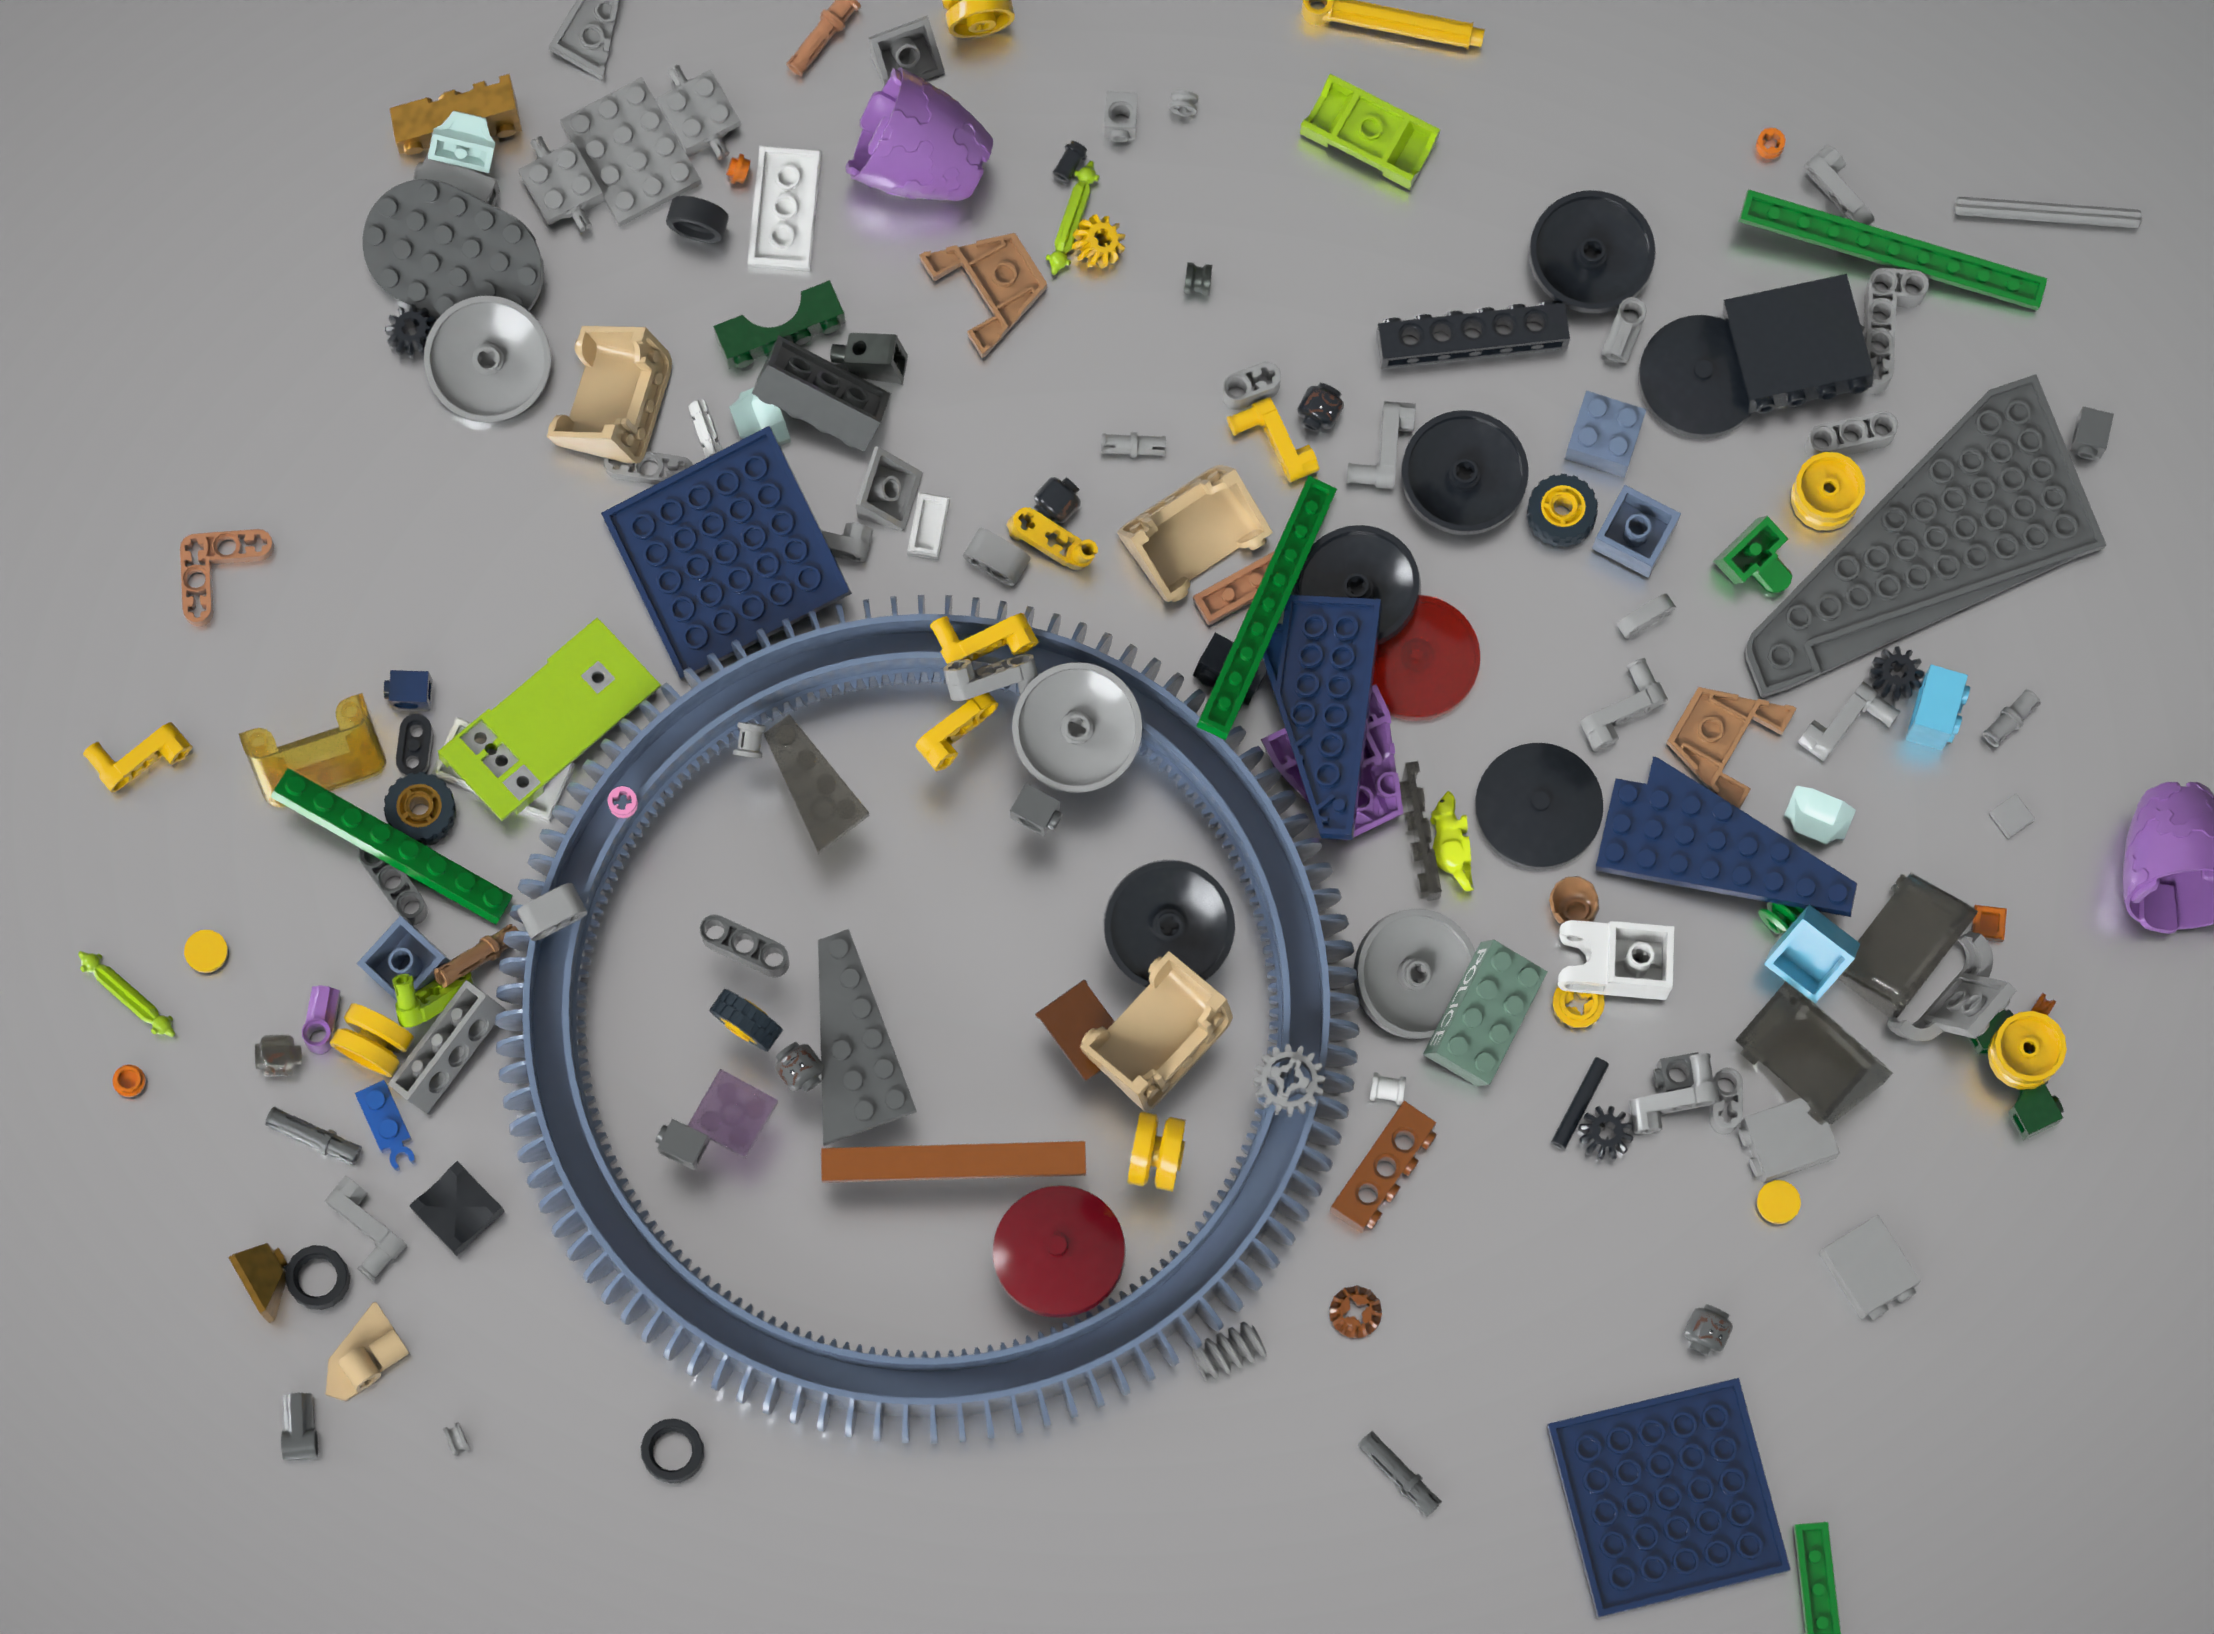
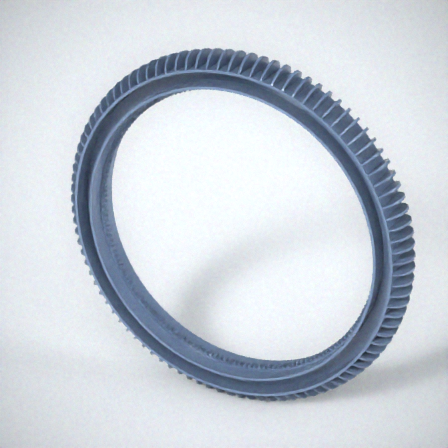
M918 595L919 614L898 615L897 596H891L892 616L871 618L869 599L863 600V607L866 619L845 622L842 604H838L835 607L839 624L820 628L815 610L809 611L808 614L813 631L795 636L789 619H784L782 624L787 639L770 645L763 628L756 630L762 649L751 655H746L737 639L732 641L731 646L738 660L737 662L724 668L712 652L707 655V660L714 673L711 677L702 682L690 667L683 671L687 682L692 688L686 694L680 696L668 683L661 686L662 693L670 704L663 712L660 713L646 700L640 703L639 707L642 713L650 722L642 731L625 718L620 722L621 730L631 742L625 749H622L606 738L601 742V748L613 761L608 769L592 760H586L583 768L596 782L594 788L591 790L579 783L570 782L566 789L582 805L577 812L562 805H556L552 811L554 817L568 827L566 834L550 829H542L539 835L540 840L557 852L555 857L531 854L527 863L533 869L547 876L545 882L521 879L517 889L534 900L561 885L573 883L587 910V914L580 920L537 941H532L527 931H510L505 933L503 942L513 949L527 953V956L501 959L499 970L512 977L524 979V983L499 986L496 990V997L501 1001L523 1005L522 1009L496 1014L495 1025L506 1030L521 1031L523 1035L498 1041L496 1053L507 1057L525 1058L526 1061L505 1066L499 1070L498 1076L499 1080L504 1083L530 1085L506 1095L503 1098L504 1108L508 1110L535 1109V1112L512 1122L509 1126L510 1134L515 1137L543 1135V1137L519 1149L517 1152L518 1160L522 1163H531L549 1158L552 1159L551 1162L538 1168L527 1177L528 1186L535 1189L559 1182L563 1183V1185L550 1192L539 1202L538 1207L540 1211L547 1214L571 1205L575 1207L553 1225L551 1232L554 1237L561 1238L585 1227L588 1231L567 1250V1257L570 1261H576L594 1253L598 1249L602 1251V1254L586 1269L583 1279L586 1283L591 1284L616 1270L618 1275L602 1293V1302L610 1305L632 1289L636 1295L624 1309L620 1320L625 1325H629L651 1308L655 1314L641 1336V1340L645 1343L654 1341L669 1325L673 1327L676 1331L664 1350L663 1357L672 1361L691 1341L698 1347L687 1367L686 1373L695 1377L710 1357L713 1356L721 1362L711 1382L712 1389L720 1391L735 1369L745 1374L737 1393V1402L744 1404L752 1393L757 1381L769 1385L762 1413L767 1415L772 1413L783 1391L795 1395L789 1418L790 1423L798 1424L806 1400L821 1404L817 1422L818 1431H825L831 1409L836 1407L848 1410L845 1427L846 1437H853L857 1414L862 1412L875 1414L873 1441H881L884 1416L903 1417L902 1443H909L910 1417L930 1418L931 1444L938 1443L937 1418L958 1416L960 1442H966L963 1416L986 1414L988 1439L995 1438L991 1412L1012 1409L1016 1433L1019 1434L1023 1433L1018 1407L1036 1402L1044 1427L1050 1426L1051 1422L1044 1400L1061 1394L1071 1418L1077 1417L1078 1412L1071 1391L1084 1385L1088 1386L1097 1407L1100 1408L1105 1403L1096 1380L1110 1373L1125 1396L1131 1393L1121 1367L1132 1361L1136 1363L1147 1381L1151 1382L1156 1377L1144 1355L1146 1352L1157 1347L1171 1366L1180 1363L1178 1356L1167 1340L1176 1331L1194 1349L1202 1346L1200 1338L1188 1322L1196 1314L1215 1331H1220L1224 1325L1208 1303L1217 1296L1236 1312L1244 1307L1241 1299L1227 1284L1234 1276L1241 1283L1255 1291H1258L1263 1286L1258 1276L1244 1263L1250 1256L1272 1269L1277 1268L1280 1264L1278 1257L1260 1242L1262 1237L1266 1235L1287 1246L1293 1245L1296 1240L1292 1232L1274 1219L1277 1212L1301 1222L1307 1221L1310 1216L1305 1207L1287 1195L1289 1189L1311 1197H1318L1322 1192V1188L1317 1182L1297 1170L1299 1166L1316 1171H1330L1333 1165L1331 1159L1308 1147L1307 1143L1337 1146L1341 1143L1342 1136L1333 1128L1314 1121V1118L1345 1119L1348 1117L1349 1109L1346 1105L1336 1100L1313 1095L1317 1102L1316 1106L1312 1107L1305 1104L1306 1112L1303 1115L1298 1109L1293 1110L1292 1117H1288L1286 1109H1282L1279 1115H1275L1276 1106L1273 1104L1266 1109H1255L1254 1115L1261 1118V1121H1251L1250 1127L1256 1130L1257 1133H1247L1246 1139L1252 1145H1242L1241 1150L1247 1154L1246 1158L1240 1156L1236 1158V1162L1242 1166L1241 1169H1230V1173L1235 1177V1180H1224V1185L1229 1190L1228 1192L1218 1190L1217 1195L1222 1200L1221 1203L1213 1200L1210 1202L1214 1213L1203 1212V1217L1207 1222L1205 1224L1199 1221L1195 1222V1227L1199 1232L1197 1235L1191 1231L1187 1232L1190 1242L1189 1244L1183 1241L1178 1242L1181 1250L1179 1254L1173 1250L1169 1251L1172 1259L1170 1263L1161 1259L1160 1265L1162 1270L1160 1272L1153 1267L1150 1268L1153 1278L1148 1280L1142 1275L1140 1277L1141 1287L1138 1288L1131 1283L1130 1290L1132 1293L1130 1295L1120 1291L1119 1296L1121 1300L1116 1303L1112 1298H1109L1110 1307L1106 1310L1100 1304L1097 1305V1315L1093 1316L1091 1312L1087 1311V1320L1083 1322L1077 1316L1074 1317L1075 1326L1069 1327L1066 1322H1063V1331L1057 1333L1056 1329L1051 1327L1050 1336L1045 1337L1040 1331L1038 1332V1340L1032 1341L1028 1335L1026 1336V1344L1022 1345L1014 1339L1013 1347L1007 1348L1004 1342H1001L1000 1350L994 1351L992 1346L988 1345L986 1353H981L979 1348L975 1347L973 1355H968L966 1350L962 1349L961 1356L955 1357L953 1351L949 1350L948 1357H941L940 1352L936 1351L935 1358H928L926 1351H923L921 1358H915L914 1352L910 1351L907 1358L902 1357L900 1350H897L895 1357L889 1356L887 1349H884L882 1355H876L874 1347H871L869 1354L863 1353L862 1345H858L856 1351H851L849 1342H846L843 1348H837L836 1339H833L830 1345H826L823 1335L816 1342L812 1340L811 1331L805 1337H801L799 1327H796L792 1333L788 1332L787 1322H784L780 1328L776 1327V1317L774 1316L768 1322L764 1321L765 1312L763 1310L757 1316L752 1315L754 1309L752 1304L743 1310L741 1308L743 1300L740 1297L732 1303L730 1301L732 1296L730 1290L720 1295L719 1292L722 1287L720 1283L715 1284L712 1288L709 1286L711 1276L707 1275L702 1280L698 1278L702 1271L699 1266L692 1271L689 1270L692 1263L690 1258L682 1263L679 1261L683 1252L681 1249L673 1253L670 1251L674 1245L672 1240L664 1244L661 1242L666 1234L663 1230L654 1234L653 1230L657 1227V1222L655 1220L649 1223L645 1222L650 1215L648 1210L640 1213L637 1211L642 1206L641 1200L630 1201L636 1194L634 1189L623 1190L629 1184L628 1179H617L623 1173L622 1168H611L618 1160L615 1155L608 1157L605 1155L612 1150L610 1144L601 1145V1142L608 1137L606 1132H596V1130L603 1126L602 1120L593 1121L592 1119L600 1113L598 1108H589V1105L596 1102L595 1096H586L587 1092L593 1090V1086L590 1083L583 1082V1080L590 1078L591 1074L589 1071H581L582 1067L589 1065V1061L586 1058H580V1055L587 1053L588 1049L586 1046L578 1044V1042L587 1040L586 1034L578 1032V1029L586 1027L585 1021L578 1020L579 1016L586 1015V1010L578 1007V1004L587 1002L586 996L579 994V991L588 990L587 984L581 982V978H588L590 975L587 970L583 969V966L591 965V960L585 957V954L594 952L593 947L588 944V941H595L597 939L596 934L591 932L592 928H600V924L595 918L596 916H604L600 905H608V900L604 895L605 893L613 892L609 884L611 881H618L615 872L616 870L624 869L621 861L623 858H630L627 851L629 848L636 847L634 842L636 837H643L641 830L644 826H650L648 820L652 816H658L656 810L659 807L666 806L664 801L668 797L673 798V791L676 788L681 789L684 780H691V774L695 770L700 771L702 764L705 762L710 763L712 756L715 754L719 756L723 748H730V743L739 739L740 728L737 727L738 722L762 725L769 720L773 722L774 718L780 715L785 716V713L791 710L797 711V708L804 705L807 707L809 703L820 702L821 699L827 697L831 699L834 695L838 694L845 695L846 692L850 691L857 692L859 689L866 688V690H869L870 687L878 686L882 688L883 685L894 686L901 683L907 685V683L920 684V682H929V684L941 682L945 684L947 682L943 668L947 664L941 654L942 647L930 628V624L938 618L948 616L959 640H964L1005 620L1007 615V601H1000L996 619L979 617V597H973L971 616L952 615V595H945V614H925V596ZM1027 606L1024 615L1039 643L1023 654L1034 656L1038 675L1060 664L1081 662L1100 666L1118 676L1131 690L1140 709L1142 737L1139 755L1143 756L1146 754L1150 757V764L1156 762L1159 765V772L1165 770L1169 773V781L1175 779L1178 782V790L1182 788L1186 790L1185 798L1192 797L1195 800L1193 807L1198 808L1201 806L1203 809L1201 817H1209L1211 819L1208 827H1217L1218 831L1215 837L1217 839L1224 837L1225 841L1222 843V848H1231L1232 851L1229 853L1228 859L1238 860L1234 865V870H1243L1244 873L1240 876L1239 880L1240 882H1249L1244 892L1245 894L1254 893L1255 895L1249 900V905H1259V908L1253 912V917H1263V920L1257 923V929H1266L1267 931L1260 935L1261 942H1269L1270 944L1263 947V954H1272V957L1265 960V966L1274 967V970L1267 972V978L1276 979L1275 983L1268 985V991L1277 992V995L1269 997L1270 1004L1278 1005V1008H1273L1269 1011V1016L1278 1018V1021L1269 1023V1028L1277 1030V1033L1270 1034L1268 1041L1277 1044L1276 1046L1268 1047L1267 1053L1273 1055V1047H1277L1280 1052H1285L1286 1044H1290L1292 1052H1296L1302 1046L1305 1057L1312 1052L1315 1054L1312 1062L1313 1065L1321 1063L1323 1066L1322 1070L1317 1073V1075L1325 1076V1083L1317 1085L1323 1089V1092L1347 1093L1354 1089V1081L1351 1078L1325 1070V1067H1345L1354 1065L1358 1061V1055L1355 1051L1328 1044L1329 1041L1347 1040L1359 1035L1360 1028L1358 1024L1330 1018V1015L1348 1013L1360 1007L1357 996L1330 992V989L1347 986L1354 983V980L1357 979V971L1353 968L1328 966V963L1351 956L1354 952V946L1352 942L1344 940L1324 941L1325 937L1346 929L1349 922L1347 916L1342 914L1319 916L1318 912L1335 905L1342 899V896L1337 888L1312 891L1311 887L1330 877L1333 870L1329 863L1303 866V862L1318 853L1323 846L1319 838H1308L1293 842L1292 838L1301 833L1311 822L1306 813L1297 814L1283 820L1279 816L1295 802L1297 797L1293 791L1286 790L1270 798L1267 796L1266 792L1278 782L1281 774L1274 767L1255 777L1253 776L1251 771L1261 761L1264 751L1259 746H1256L1240 756L1234 752L1246 735V731L1241 725L1230 730L1226 740L1196 727L1200 718L1196 713L1203 704L1206 694L1201 689H1198L1184 702L1176 698L1184 681L1183 675L1177 672L1162 687L1154 682L1161 666V661L1154 657L1140 673L1131 668L1137 653L1136 646L1130 644L1120 659L1117 660L1108 656L1113 638L1112 634L1105 632L1096 649L1083 644L1087 631L1086 623L1080 622L1072 639L1058 635L1061 622L1060 614H1053L1047 631L1032 627L1035 609L1034 607ZM1008 644L972 661L971 664L973 670L1015 656L1012 654ZM1017 683L1000 688L1006 693L1007 691L1016 692V695H1020ZM620 786L632 789L638 801L636 812L624 819L613 815L608 806L610 792ZM620 795V800L614 801V806L618 804L619 809L624 810L626 804L632 803V799L628 801L626 795ZM513 905L509 915L514 920L522 923L517 910L523 905ZM1290 1060L1278 1062L1274 1066L1282 1067L1289 1064ZM1301 1065L1300 1069L1303 1076L1311 1081L1308 1070ZM1292 1069L1291 1074H1288L1287 1078H1283L1285 1085L1284 1093L1291 1083H1295L1293 1076L1295 1069ZM1272 1083L1268 1084L1272 1094L1277 1097L1278 1091L1275 1085ZM1296 1094L1289 1097L1288 1101L1298 1100L1305 1095ZM1266 1097L1258 1098V1103L1264 1105Z

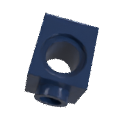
M390 670V680L384 681V699H389L388 701L392 709L431 710L432 678L429 671Z

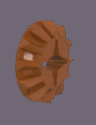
M1358 1285L1346 1287L1338 1292L1331 1302V1322L1335 1329L1346 1337L1362 1338L1368 1336L1378 1327L1381 1321L1382 1309L1380 1300L1370 1289ZM1350 1299L1357 1307L1368 1305L1361 1313L1363 1324L1355 1316L1343 1318L1351 1309Z

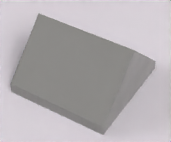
M927 16L869 37L870 54L883 86L891 77L890 74L893 68H903L924 80L945 73Z
M874 447L856 503L857 517L894 529L905 530L923 472L884 449Z

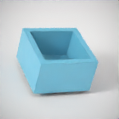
M1930 665L1921 681L1922 685L1918 691L1905 740L1941 751L1947 742H1953L1962 722V716L1957 714L1961 713L1962 707L1966 704L1971 687L1966 686L1968 675Z
M1808 905L1770 949L1764 965L1816 1004L1855 959L1860 943L1811 905Z

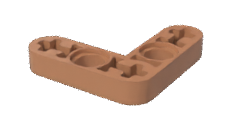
M261 529L198 533L188 535L183 539L180 545L182 608L184 616L190 624L203 626L209 623L213 617L212 564L266 560L274 551V543L268 532ZM258 538H262L263 542L267 544L262 546L259 552H256L253 546L245 547L246 553L242 554L243 548L240 539H244L246 545H254ZM224 540H232L236 543V549L229 555H223L218 550L220 543ZM194 543H198L200 548H204L198 551L200 565L194 564V557L188 551L193 549ZM199 572L204 574L206 579L201 587L193 588L189 586L188 579L193 573ZM194 596H200V604L203 609H206V611L201 612L200 617H195L194 613L190 612V610H195L196 608Z

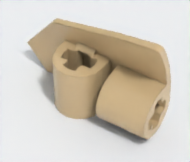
M376 1302L371 1304L328 1359L326 1396L348 1401L375 1383L381 1377L382 1371L410 1354Z

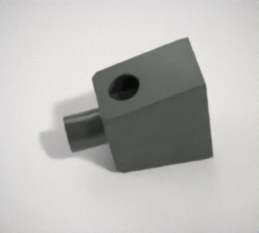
M850 333L847 345H832L830 351L832 363L845 364L849 372L862 379L903 384L908 354L896 334Z

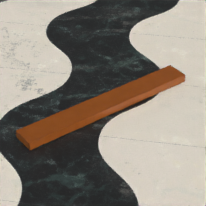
M1085 1141L821 1148L822 1183L1086 1176Z

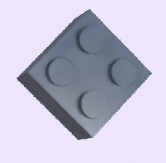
M1586 390L1565 459L1625 478L1647 409Z
M1624 485L1597 534L1592 549L1649 578L1678 524L1681 513Z
M400 915L356 964L397 1001L395 988L392 983L394 977L401 974L412 975L416 992L436 980L434 970L451 960Z

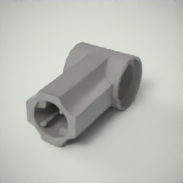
M1630 297L1623 300L1620 304L1601 352L1608 359L1627 363L1647 313L1646 305L1642 300ZM1633 309L1638 313L1639 319L1634 321L1625 318L1623 311Z

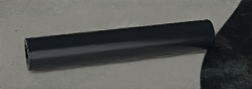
M1598 1057L1594 1058L1551 1140L1553 1145L1566 1149L1609 1067V1063Z

